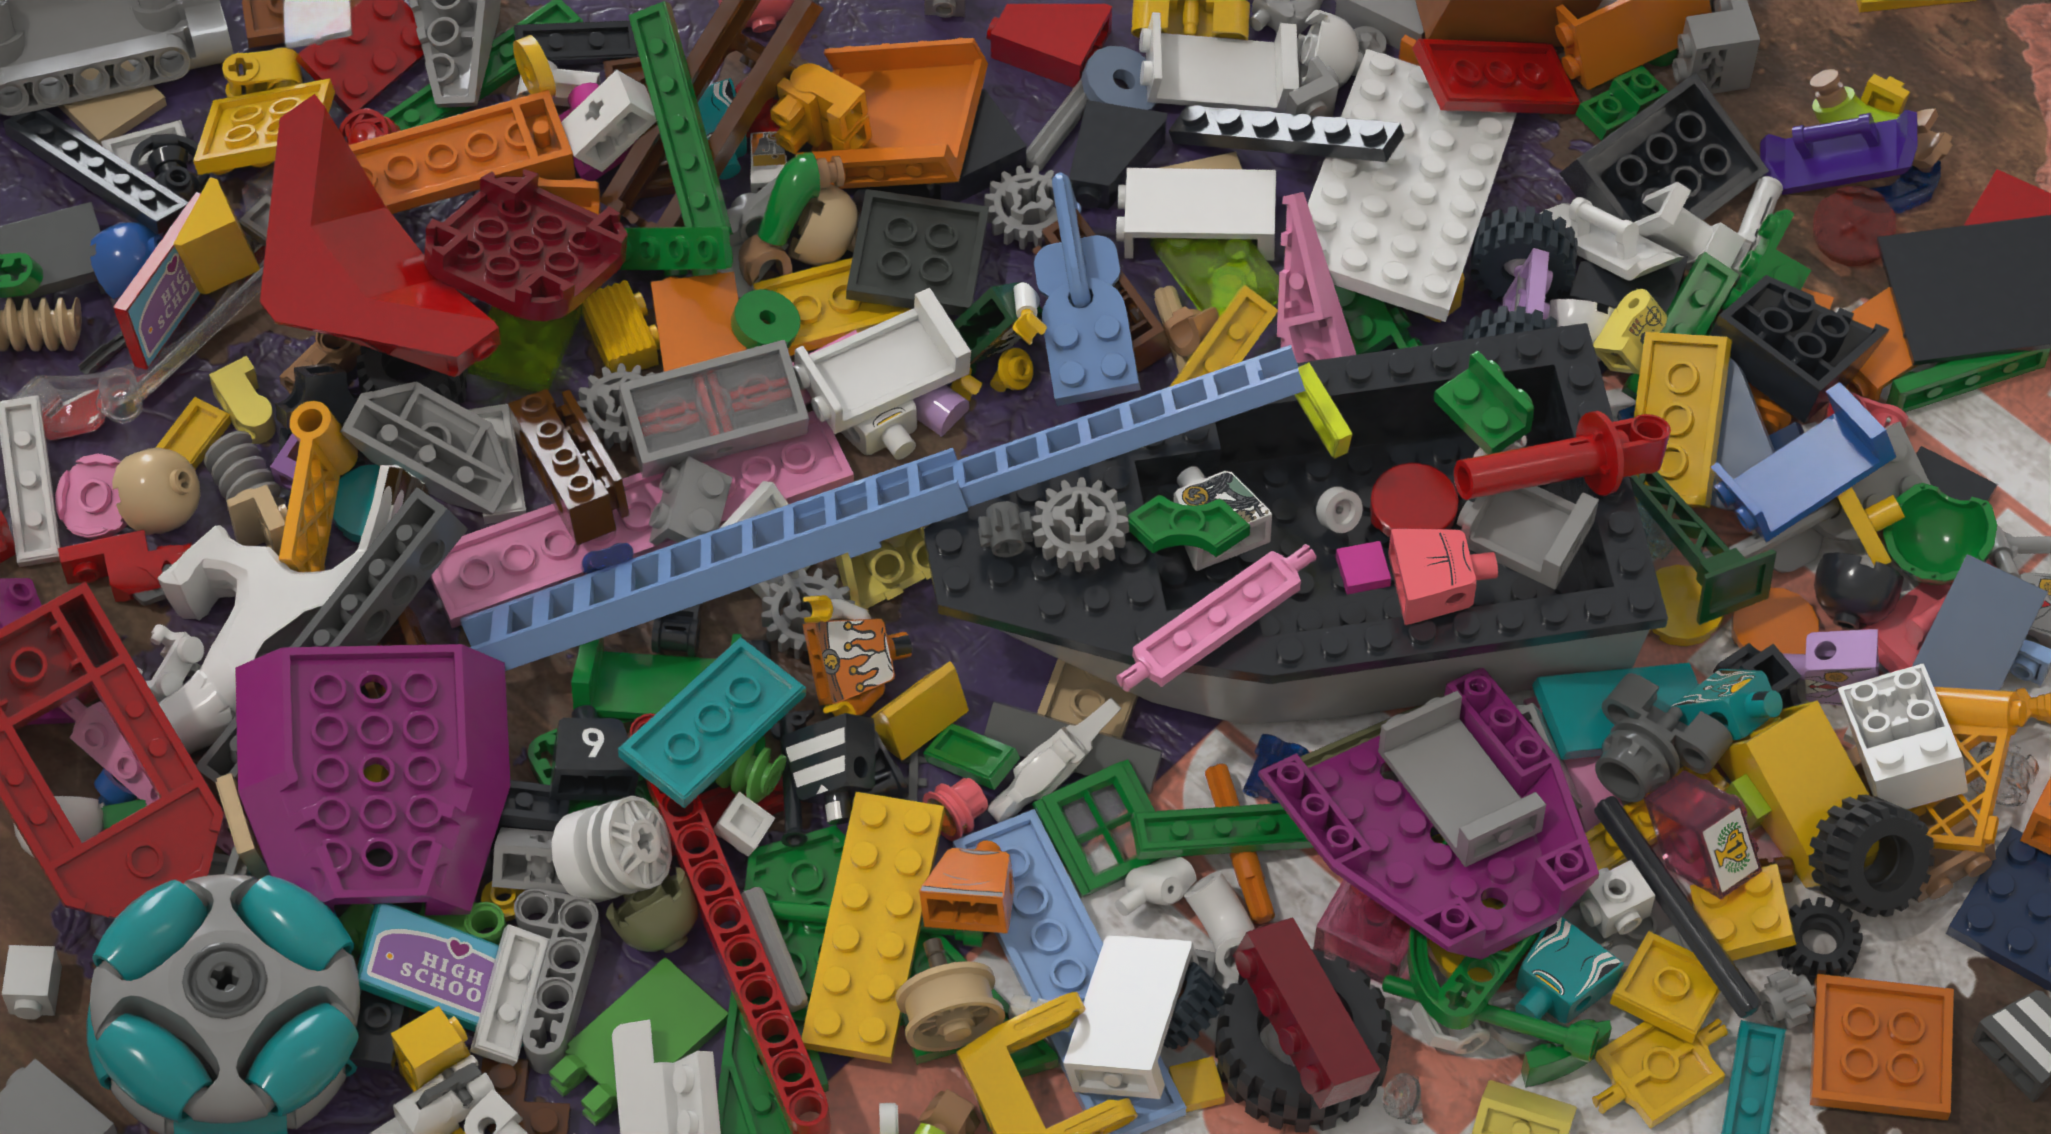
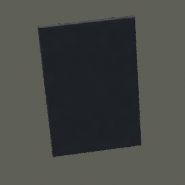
M2051 215L1877 237L1876 243L1883 263L1882 267L1885 270L1903 331V338L1906 341L1913 366L2051 348Z

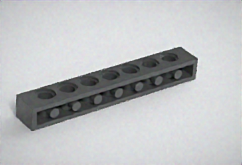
M416 487L291 647L376 646L468 528L446 507ZM236 716L196 765L198 770L213 782H217L216 778L232 773L238 782Z

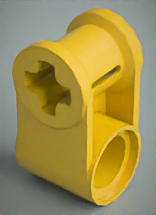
M276 48L269 51L232 54L226 58L222 67L223 75L228 81L225 89L226 97L242 95L241 85H245L246 94L302 84L301 65L295 60L298 53L289 48ZM239 64L243 65V75L239 74Z

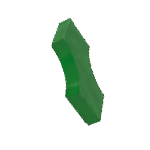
M1158 495L1126 516L1129 521V532L1152 553L1171 546L1186 545L1201 548L1218 557L1250 536V524L1220 498L1207 504L1190 506L1174 503L1164 496Z

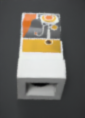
M776 132L751 133L750 135L751 193H757L759 191L758 188L765 187L775 179L787 162L785 149L776 143Z

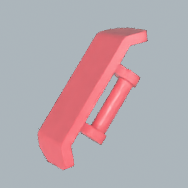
M1987 559V561H1986L1985 563H1988V564L1994 566V565L1991 563V561H1990L1989 559ZM1920 583L1898 600L1895 609L1886 619L1872 625H1866L1861 629H1878L1879 663L1890 673L1912 667L1952 584L1929 585Z

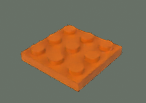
M1817 974L1814 982L1816 1005L1813 1007L1810 1105L1948 1120L1951 1114L1954 989Z

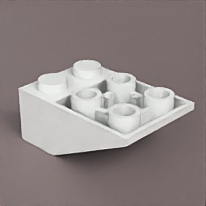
M1924 663L1838 688L1873 797H1879L1904 809H1911L1968 792L1962 754Z

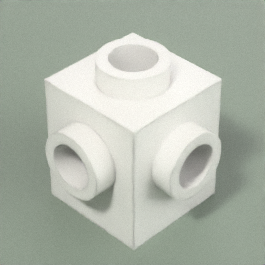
M1632 860L1612 870L1608 868L1598 870L1599 878L1582 895L1580 903L1581 913L1588 925L1591 927L1596 926L1604 939L1617 932L1620 935L1631 932L1641 924L1643 919L1651 915L1655 894Z

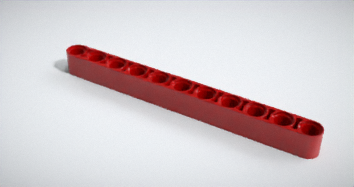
M644 714L636 718L631 725L630 736L635 734L655 714ZM643 777L654 806L666 823L671 838V846L679 866L689 878L698 903L699 914L791 1134H830L831 1119L826 1095L699 795L683 808ZM679 811L691 812L685 817L674 816ZM697 847L706 848L700 854L689 853L690 850ZM711 884L722 885L716 891L704 890L705 887ZM727 921H734L738 923L736 926L729 929L719 927L721 924ZM741 959L754 960L748 966L741 967L735 965ZM764 996L770 998L765 1004L756 1005L751 1003L756 997ZM773 1035L786 1036V1039L780 1043H769L767 1041ZM791 1073L803 1075L796 1082H786L783 1080L786 1075ZM806 1112H816L819 1114L818 1118L813 1121L807 1122L799 1119Z

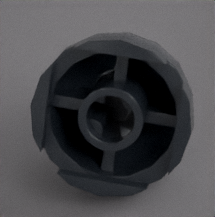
M1839 552L1825 553L1816 569L1814 589L1818 604L1827 614L1834 617L1833 623L1844 629L1858 630L1859 625H1872L1886 619L1895 609L1900 598L1904 577L1898 571L1878 561L1875 562L1874 568L1860 564L1862 556Z

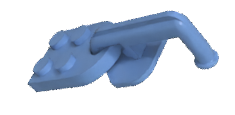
M1057 173L1052 179V188L1061 242L1043 247L1035 257L1034 267L1038 289L1044 296L1048 297L1042 312V322L1047 326L1044 337L1054 398L1057 406L1141 389L1126 306L1121 294L1113 287L1121 276L1116 246L1113 241L1105 236L1095 235L1080 238L1076 208L1081 212V206L1076 202L1069 177L1064 173Z

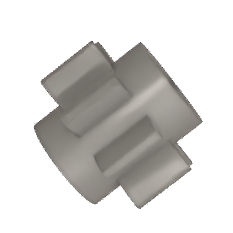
M1788 969L1767 976L1769 983L1764 984L1765 990L1760 991L1759 999L1769 1021L1772 1023L1779 1021L1780 1024L1785 1022L1788 1029L1808 1022L1807 1015L1811 1013L1810 1008L1816 1005L1815 993L1808 979L1804 975H1790Z

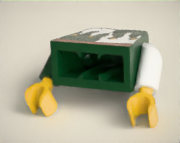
M1016 282L993 286L953 322L971 350L969 374L953 381L950 388L966 400L970 401L973 394L976 395L982 386V382L973 377L976 373L977 362L1011 348L1021 338L1031 345L1032 339L1037 333L1040 335L1045 333L1047 326L1041 321L1043 310L1039 305L1040 298L1029 284Z

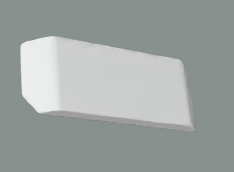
M1582 197L1575 198L1571 204L1563 203L1547 209L1553 212V220L1561 216L1566 220V228L1572 226L1574 229L1575 238L1578 239V256L1626 280H1633L1679 262L1684 258L1640 236L1639 227L1636 223L1629 220H1621L1593 206L1589 200Z

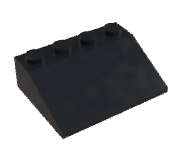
M1695 72L1577 158L1559 174L1576 197L1589 200L1593 206L1621 220L1636 222L1656 213L1643 204L1645 197L1676 182L1691 190L1683 208L1704 220L1769 170Z

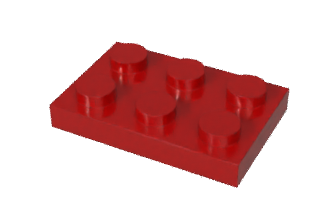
M361 0L299 52L295 60L315 81L331 79L335 91L333 100L349 115L358 109H364L424 58V53L417 35V25L413 11L404 0Z

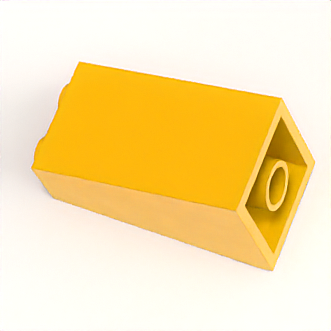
M1817 700L1782 709L1777 717H1771L1745 738L1734 740L1718 761V764L1731 782L1747 774L1770 806L1772 811L1763 820L1761 825L1784 857L1792 858L1795 873L1805 888L1820 886V884L1814 882L1811 875L1816 868L1809 865V855L1814 854V848L1810 846L1812 837L1818 836L1820 830L1816 826L1821 819L1824 821L1828 819L1827 811L1834 805L1841 808L1843 799L1848 797L1857 799L1858 795H1869ZM1879 840L1869 849L1864 867L1873 864L1879 850Z

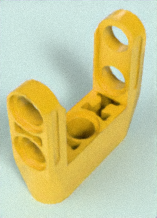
M1078 992L1064 994L999 1024L956 1052L961 1067L993 1134H1109L1137 1118L1138 1115L1129 1098L1121 1100L1109 1099L1046 1129L1010 1054L1070 1027L1074 1019L1086 1010Z

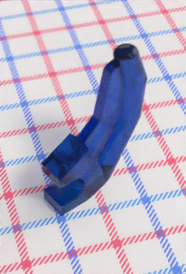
M1936 161L1929 173L1921 172L1917 167L1912 166L1890 186L1862 189L1859 194L1854 195L1852 204L1854 207L1872 214H1901L1931 201L1939 185L1941 161Z

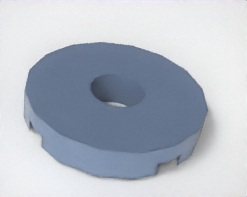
M1107 46L1097 50L1087 61L1082 72L1081 81L1084 93L1090 101L1152 110L1157 104L1147 102V86L1140 84L1141 65L1143 61H1146V58L1140 53L1123 46ZM1113 78L1123 80L1129 89L1120 88L1116 85Z

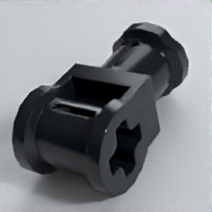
M700 604L654 619L651 650L653 653H660L662 649L687 652L689 657L697 656L701 635Z

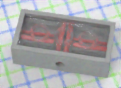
M785 340L619 384V401L642 478L665 473L670 466L675 467L687 456L700 462H705L808 433L809 417Z

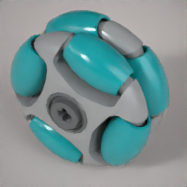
M210 875L189 879L184 884L177 880H170L145 892L132 901L114 919L105 931L92 957L96 968L94 969L91 983L86 1032L90 1061L102 1087L111 1090L120 1104L134 1118L159 1134H287V1129H298L326 1107L337 1094L346 1077L355 1073L358 1067L349 1060L359 1038L356 1026L362 991L359 987L354 957L351 955L354 948L351 937L336 915L313 894L294 883L271 875H267L260 880L256 877L245 875Z

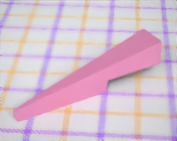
M1304 192L1284 196L1282 204H1287L1286 231L1281 233V246H1285L1284 270L1279 272L1277 337H1281V348L1291 345L1297 363L1356 355Z

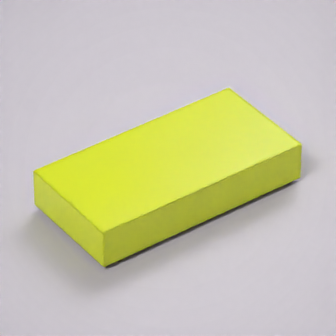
M1307 363L1298 367L1305 391L1294 394L1330 455L1335 459L1348 453L1352 438L1351 430L1311 364Z

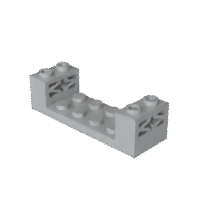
M1710 0L1712 13L1687 16L1683 34L1678 35L1679 54L1678 58L1673 59L1672 64L1675 81L1677 83L1683 82L1696 72L1712 94L1747 89L1750 86L1760 43V37L1748 1Z

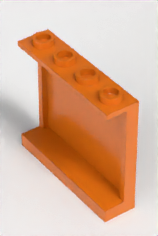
M974 38L896 44L883 43L881 45L845 46L825 49L824 55L833 68L832 73L865 90L868 107L867 115H869L872 138L862 149L833 150L832 144L826 140L817 148L812 146L811 152L816 159L826 158L827 162H830L832 156H840L843 163L845 181L844 185L838 188L959 182L988 67V62Z

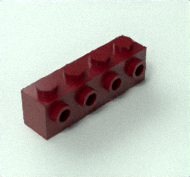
M1294 918L1285 919L1246 932L1233 955L1237 970L1243 978L1247 979L1257 997V1004L1261 1013L1270 1020L1278 1034L1282 1050L1290 1056L1300 1073L1301 1083L1306 1092L1312 1095L1319 1109L1366 1094L1381 1070Z

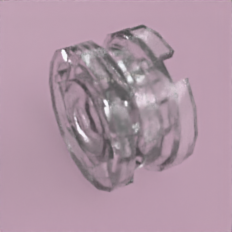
M1990 743L1982 745L1976 762L1979 763L1994 753L1995 747H1990ZM2010 743L1995 804L2015 807L2026 803L2030 794L2029 785L2034 783L2040 768L2038 762L2031 754L2027 755V758L2019 754L2021 748ZM1980 776L1969 783L1970 787L1978 795L1985 791L1986 783Z

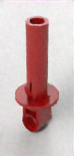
M1600 411L1588 412L1579 420L1575 438L1458 460L1454 467L1455 485L1460 496L1465 500L1584 477L1588 486L1599 495L1612 494L1620 487L1623 477L1655 473L1661 469L1671 427L1663 418L1651 414H1642L1635 418L1612 422Z

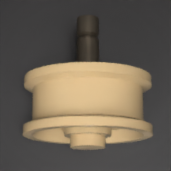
M932 938L925 941L923 945L926 956L929 958L930 969L920 972L907 980L896 993L897 1006L901 1012L907 1014L909 1020L905 1029L908 1044L922 1051L957 1049L968 1045L995 1026L1002 1024L1005 1019V1012L1002 1004L994 999L992 995V989L995 985L992 969L978 962L947 963L941 939Z

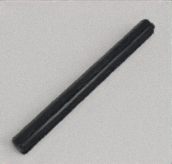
M1610 796L1602 799L1597 803L1594 813L1627 860H1632L1655 894L1658 904L1738 1017L1744 1019L1756 1013L1761 1006L1760 999L1617 798Z

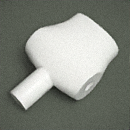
M1182 857L1161 858L1155 863L1135 868L1126 877L1125 885L1128 893L1115 902L1116 908L1120 914L1127 916L1145 902L1158 905L1177 903L1196 882L1195 870Z

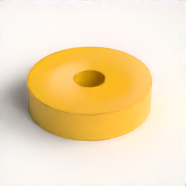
M532 35L514 41L513 52L516 64L530 95L549 90L551 97H555L556 86L548 60L537 40Z

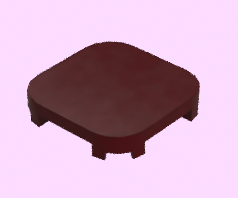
M523 169L522 177L506 176L496 178L494 172L491 171L480 178V191L443 223L432 218L427 225L424 265L429 273L441 282L504 312L529 321H550L562 318L574 311L620 269L626 259L628 233L620 222L621 213L608 206L598 215L538 187V173Z

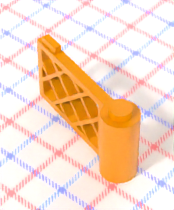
M309 401L299 405L293 411L290 418V429L300 442L279 554L280 562L285 563L290 569L297 572L325 571L324 564L340 475L349 472L358 458L357 448L340 433L342 426L329 408L322 402Z
M1933 686L1960 752L1972 766V768L1965 772L1967 784L1980 776L1986 783V787L1982 794L1970 802L1962 794L1956 795L1963 806L1943 820L1933 807L1945 799L1907 810L1919 817L1928 812L1937 823L1926 834L1933 838L1934 847L1932 849L1968 850L1984 853L1986 844H1994L1999 819L1997 816H1993V811L2011 735H2015L2018 727H2023L2026 721L2025 701H2020L2016 691ZM1981 742L1996 743L1994 753L1979 763L1968 752ZM1971 815L1977 822L1974 837L1955 836L1950 828Z

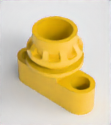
M1133 0L1131 34L1137 38H1140L1142 28H1148L1152 12L1160 13L1161 33L1248 40L1250 3L1246 0Z

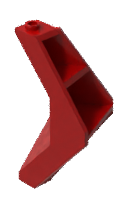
M315 94L279 118L260 304L275 324L333 335L452 377L460 376L466 368L476 361H483L492 355L501 344L499 327L490 317L455 288L441 282L429 273L424 265V254L387 209Z

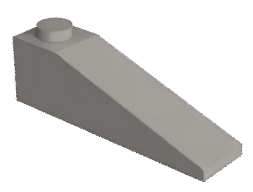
M409 0L417 25V35L426 60L425 66L436 106L438 108L477 106L499 20L501 0Z

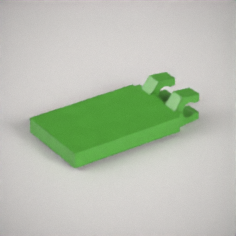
M666 957L567 1044V1050L565 1051L567 1056L549 1071V1075L553 1078L550 1082L551 1086L563 1097L584 1081L588 1075L599 1084L581 1100L582 1106L585 1107L582 1110V1114L594 1126L598 1125L618 1107L612 1033L618 1025L650 1019L654 1063H674L698 1051L727 1024L728 1012Z

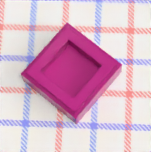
M1380 541L1336 550V560L1347 595L1390 587L1391 576Z

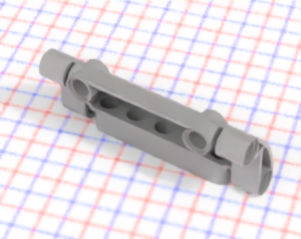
M0 0V114L7 116L19 115L169 82L184 77L191 69L223 63L226 58L234 53L220 0ZM128 60L136 69L134 71H126L121 67V64ZM89 68L99 70L97 77L93 80H86L80 74Z

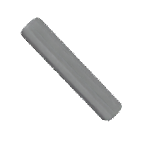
M1081 79L1027 148V168L1032 169L1036 165L1039 171L1042 170L1084 115L1086 102L1089 99L1084 93Z
M754 887L744 891L741 897L790 1013L801 1010L808 1005V997L765 893L761 887Z

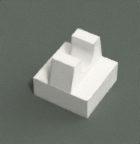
M739 792L732 799L713 830L717 836L729 842L739 852L749 856L756 849L775 817Z

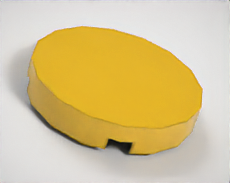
M1677 564L1657 570L1656 576L1668 621L1666 627L1650 629L1649 632L1652 630L1656 635L1660 636L1659 640L1667 644L1685 647L1700 644L1709 639L1711 634L1720 627L1724 616L1701 625L1698 624L1696 619L1702 586L1696 580L1697 572L1692 566Z

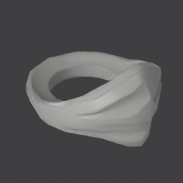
M1503 997L1497 999L1492 1005L1504 1009H1515V1005L1522 998ZM1546 1015L1541 1018V1020L1551 1022ZM1485 1022V1027L1489 1030L1491 1037L1519 1054H1525V1052L1538 1045L1548 1043L1547 1040L1523 1033H1512L1503 1027Z

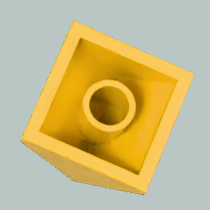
M209 178L173 243L199 293L209 294L261 270L246 235L218 180Z
M949 661L924 676L871 717L874 718L875 730L879 734L885 748L903 761L967 713L969 709L956 668Z

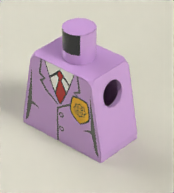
M1878 629L1812 632L1806 638V654L1782 653L1802 676L1800 680H1805L1806 700L1809 702L1818 700L1822 704L1843 706L1838 688L1879 676Z

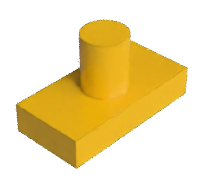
M1850 487L1838 495L1837 498L1873 565L1875 566L1876 561L1886 565L1891 562V559L1876 532L1905 518V515L1894 495L1863 509L1853 488Z

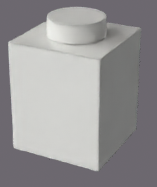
M9 945L2 989V997L9 1014H14L23 1019H37L41 1015L55 1016L62 970L55 946Z

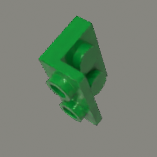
M1479 351L1470 355L1467 370L1435 391L1434 401L1487 455L1503 451L1531 431L1534 405L1531 398L1524 390L1516 389L1505 378L1499 365L1493 360L1488 361Z

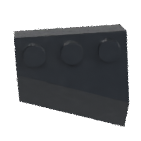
M1765 275L1718 316L1710 336L1728 337L1731 339L1730 358L1741 367L1747 381L1805 424L1829 402L1826 393L1828 389L1839 382L1846 387L1853 380L1890 329L1877 323L1872 329L1852 320L1854 313L1840 307L1836 313L1816 304L1813 295Z

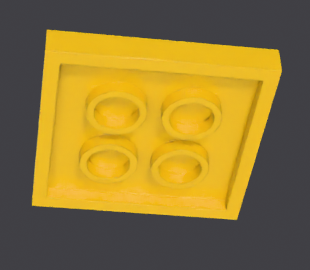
M331 79L213 100L193 160L198 175L207 173L222 175L232 171L234 168L250 165L253 167H264L275 161L279 118L314 94L329 113L335 94Z

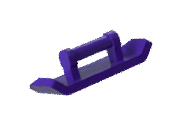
M1904 110L1897 119L1874 123L1871 113L1860 114L1858 118L1808 127L1804 125L1794 126L1792 128L1793 137L1787 139L1768 134L1760 141V159L1769 170L1762 178L1768 176L1777 179L1783 186L1781 194L1788 195L1904 174L1912 167L1918 147L1917 112Z

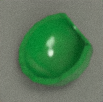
M1926 483L1915 484L1897 497L1896 501L1905 518L1884 528L1883 535L1892 560L1912 579L1929 585L1953 584L1967 554L1983 562H1986L1991 555L1995 544L1997 521L1993 507L1988 501L1975 497L1965 501L1954 499L1941 492L1939 487Z

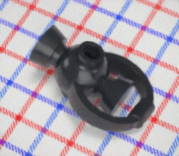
M176 133L151 135V137L143 140L135 147L129 162L130 165L141 171L138 165L141 158L152 150L153 152L148 156L147 163L156 176L155 181L187 202L191 200L196 192L202 193L211 174H202L195 178L187 170L188 153L195 157L199 144Z

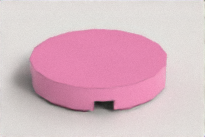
M99 453L83 456L75 462L77 464L70 471L66 470L61 476L55 493L56 512L59 519L64 522L67 529L73 534L90 540H98L112 537L126 527L127 523L119 514L116 506L117 503L121 502L118 488L113 490L112 486L116 467L121 462L120 460Z

